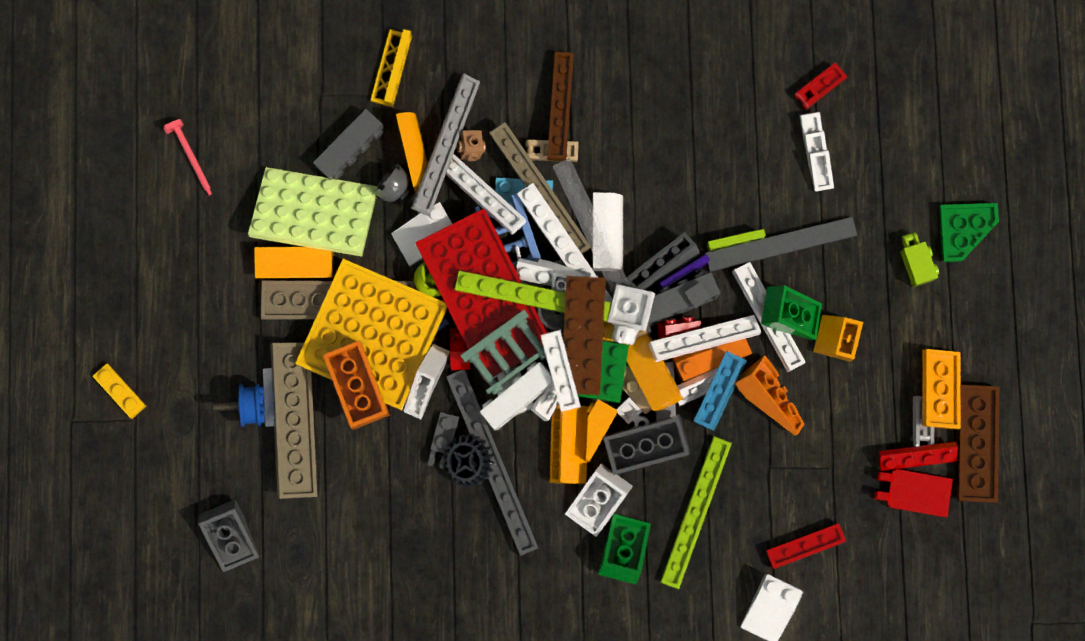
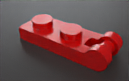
M835 62L800 89L794 97L803 103V108L807 110L843 82L847 76ZM808 91L813 96L810 99H808L805 95Z

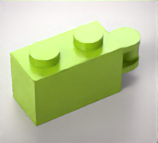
M916 232L902 236L905 248L900 253L912 287L936 280L939 270L937 265L933 264L931 247L927 246L926 242L920 243ZM913 241L915 245L910 246L909 242Z

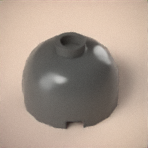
M398 164L391 168L394 171L387 173L378 183V189L373 191L383 201L394 202L399 198L403 200L409 193L407 188L410 184V178L407 172Z

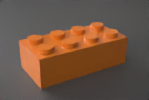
M361 341L323 355L349 425L353 430L390 416Z

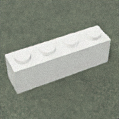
M542 362L531 364L527 368L528 372L525 375H518L513 379V385L509 388L504 387L497 393L498 397L492 401L490 399L482 406L484 409L480 413L494 430H499L554 384L551 372Z

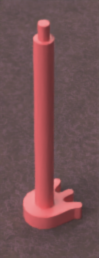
M178 119L164 125V130L167 134L175 131L204 191L211 195V188L181 130V127L184 125L182 120Z

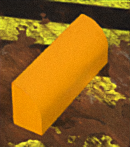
M412 112L396 114L413 188L415 193H417L428 165L416 114Z
M255 247V278H329L333 276V251L309 247Z
M641 331L637 333L634 345H629L627 363L653 411L668 408L684 398L663 360L655 362L649 347V343L653 341L647 331Z
M557 405L552 414L550 483L586 484L587 406H580L561 412L560 405Z

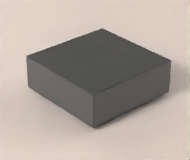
M701 282L684 292L694 309L711 299V296Z

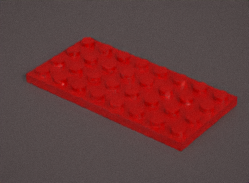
M485 208L415 242L468 350L523 310L529 315L526 319V324L543 345L541 335L547 334L534 307L455 291L459 271L522 284ZM516 326L511 330V336L528 359L538 353L520 328L518 329ZM499 338L494 342L496 349L510 368L521 363L505 340ZM484 349L479 353V359L493 377L503 372L489 351L486 352Z

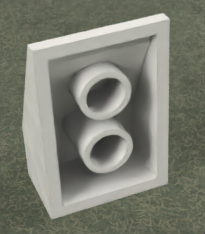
M439 202L433 206L429 216L420 213L391 234L409 266H412L423 260L415 242L452 225Z
M601 463L565 515L597 537L633 486L617 474L614 475L613 471Z
M764 574L741 624V628L765 640L778 641L794 613L803 591L768 574Z

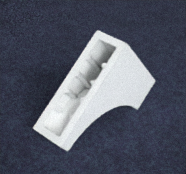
M434 344L431 346L417 370L404 409L405 413L422 419L433 390L446 366L450 351Z

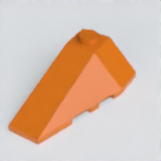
M742 339L673 357L671 360L674 362V367L681 383H684L718 368L726 351L741 358L752 354L747 340Z

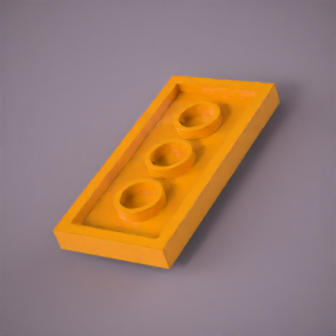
M923 350L922 427L961 429L960 352Z

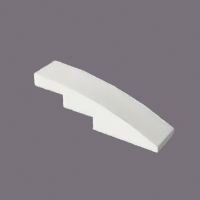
M820 112L800 115L814 190L832 189L834 184L829 151L826 148L825 134L822 131Z

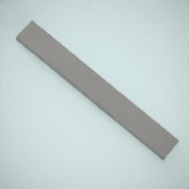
M463 74L460 78L411 207L427 216L432 212L480 81L466 74Z

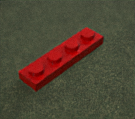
M956 442L879 451L880 471L957 462L958 446Z
M838 523L766 550L772 569L844 543L846 540Z

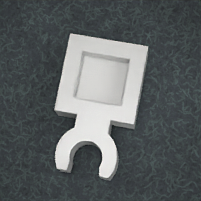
M630 397L616 408L618 410L617 413L628 424L632 421L635 422V426H639L640 421L649 423L647 417L639 415L643 411Z

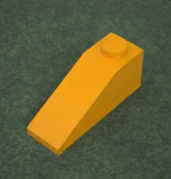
M599 399L596 403L591 402L586 411L589 413L585 445V461L587 463L591 460L618 410Z

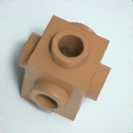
M462 131L457 143V151L460 152L461 159H467L468 161L480 159L486 149L481 131Z

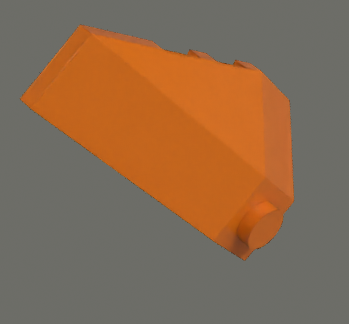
M763 356L740 375L735 385L746 399L796 436L804 426V422L794 403L789 402L786 396L788 392L786 387H781L777 379L779 377L777 370L768 358Z

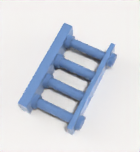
M517 194L511 196L512 200L508 204L526 219V223L518 229H522L524 237H521V240L503 246L506 252L515 250V246L519 248L528 247L530 255H527L528 257L524 259L538 262L541 257L522 201ZM479 206L475 207L476 212L480 211ZM503 226L495 228L498 235L508 232ZM518 261L512 262L515 269H517Z

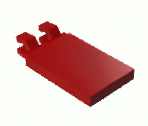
M898 469L892 470V474L878 472L877 480L890 482L889 493L875 491V500L887 501L888 508L948 517L953 479Z

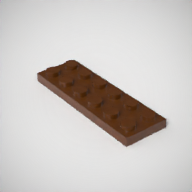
M567 276L563 343L577 394L600 395L606 278Z
M961 385V429L958 431L957 501L998 503L1000 391L998 386Z

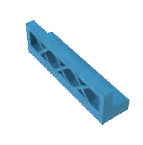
M726 351L694 422L715 430L736 386L735 382L740 377L747 360Z

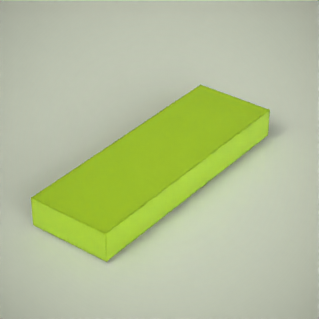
M762 229L709 241L707 249L710 252L761 240L766 236L765 231Z

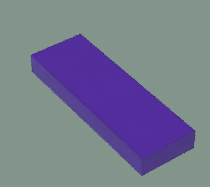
M704 255L660 282L656 289L659 292L666 287H672L704 267L710 261L709 257Z

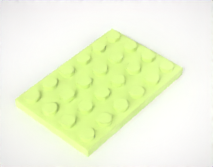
M266 167L248 235L252 238L362 257L376 200V195L373 191L377 190L378 187L342 180H330L325 177Z

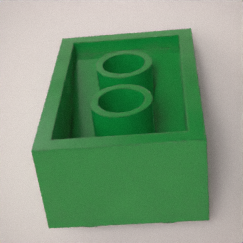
M785 285L767 287L761 324L773 330L816 340L822 303Z
M613 514L598 575L636 585L642 571L651 523Z

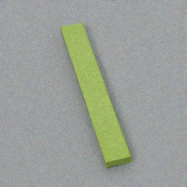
M714 436L712 438L660 582L677 589L680 588L732 444Z

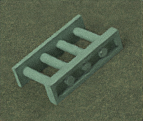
M525 310L461 355L465 363L468 361L470 363L473 362L489 384L490 388L486 390L488 394L492 392L495 395L503 389L501 385L538 358L542 361L547 357L543 345L526 324V319L529 315ZM516 326L523 331L538 352L530 359L526 357L511 336V330ZM499 338L507 342L522 363L514 371H512L495 347L496 344L494 342ZM484 349L486 352H490L506 374L499 382L495 381L479 359V353Z

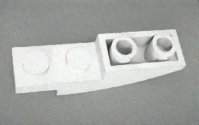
M519 258L516 269L520 280L552 286L551 290L566 293L567 276L588 277L569 267L542 259L534 262Z

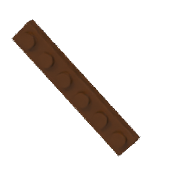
M555 52L547 160L566 162L574 57V53Z

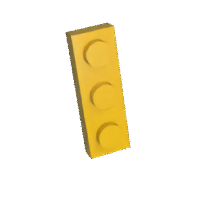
M108 363L93 375L94 379L131 419L146 407L145 403Z

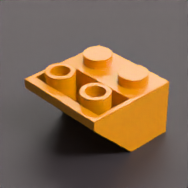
M822 315L813 352L851 362L855 358L863 322L846 317Z

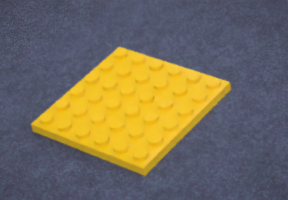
M343 259L295 364L332 380L323 355L361 341L385 404L402 411L411 391L417 370L429 351L446 313L447 306L441 300Z

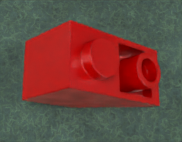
M682 316L680 320L666 318L664 322H658V340L697 330L701 325V321L693 318V316Z
M451 328V370H470V361L465 363L461 357L463 353L468 351V348L458 328Z

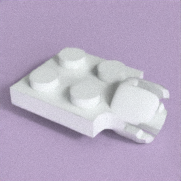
M616 285L608 323L614 324L612 340L622 344L634 345L637 333L647 329L655 293Z

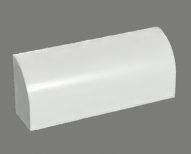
M593 193V271H623V196L620 194Z

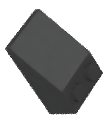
M236 499L199 514L198 524L223 572L259 558L246 520Z

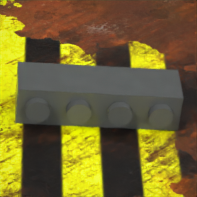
M365 109L313 164L328 179H339L344 173L343 170L355 163L357 160L356 156L360 152L364 153L370 147L369 143L373 139H378L383 134V124Z
M684 232L626 277L625 281L628 287L653 292L660 282L684 268L700 255L697 245Z

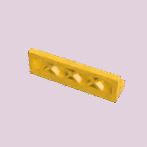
M404 29L403 32L389 31L371 102L393 107L412 38L411 31ZM392 37H401L399 46L394 48L391 43ZM395 53V62L389 65L386 60L387 56ZM390 70V80L384 83L382 74ZM385 88V99L376 98L377 92Z

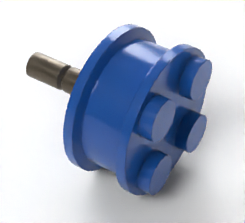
M259 383L255 387H243V384H239L238 402L226 404L213 403V411L238 410L241 427H245V424L254 423L261 426V423H265L264 387L260 386Z

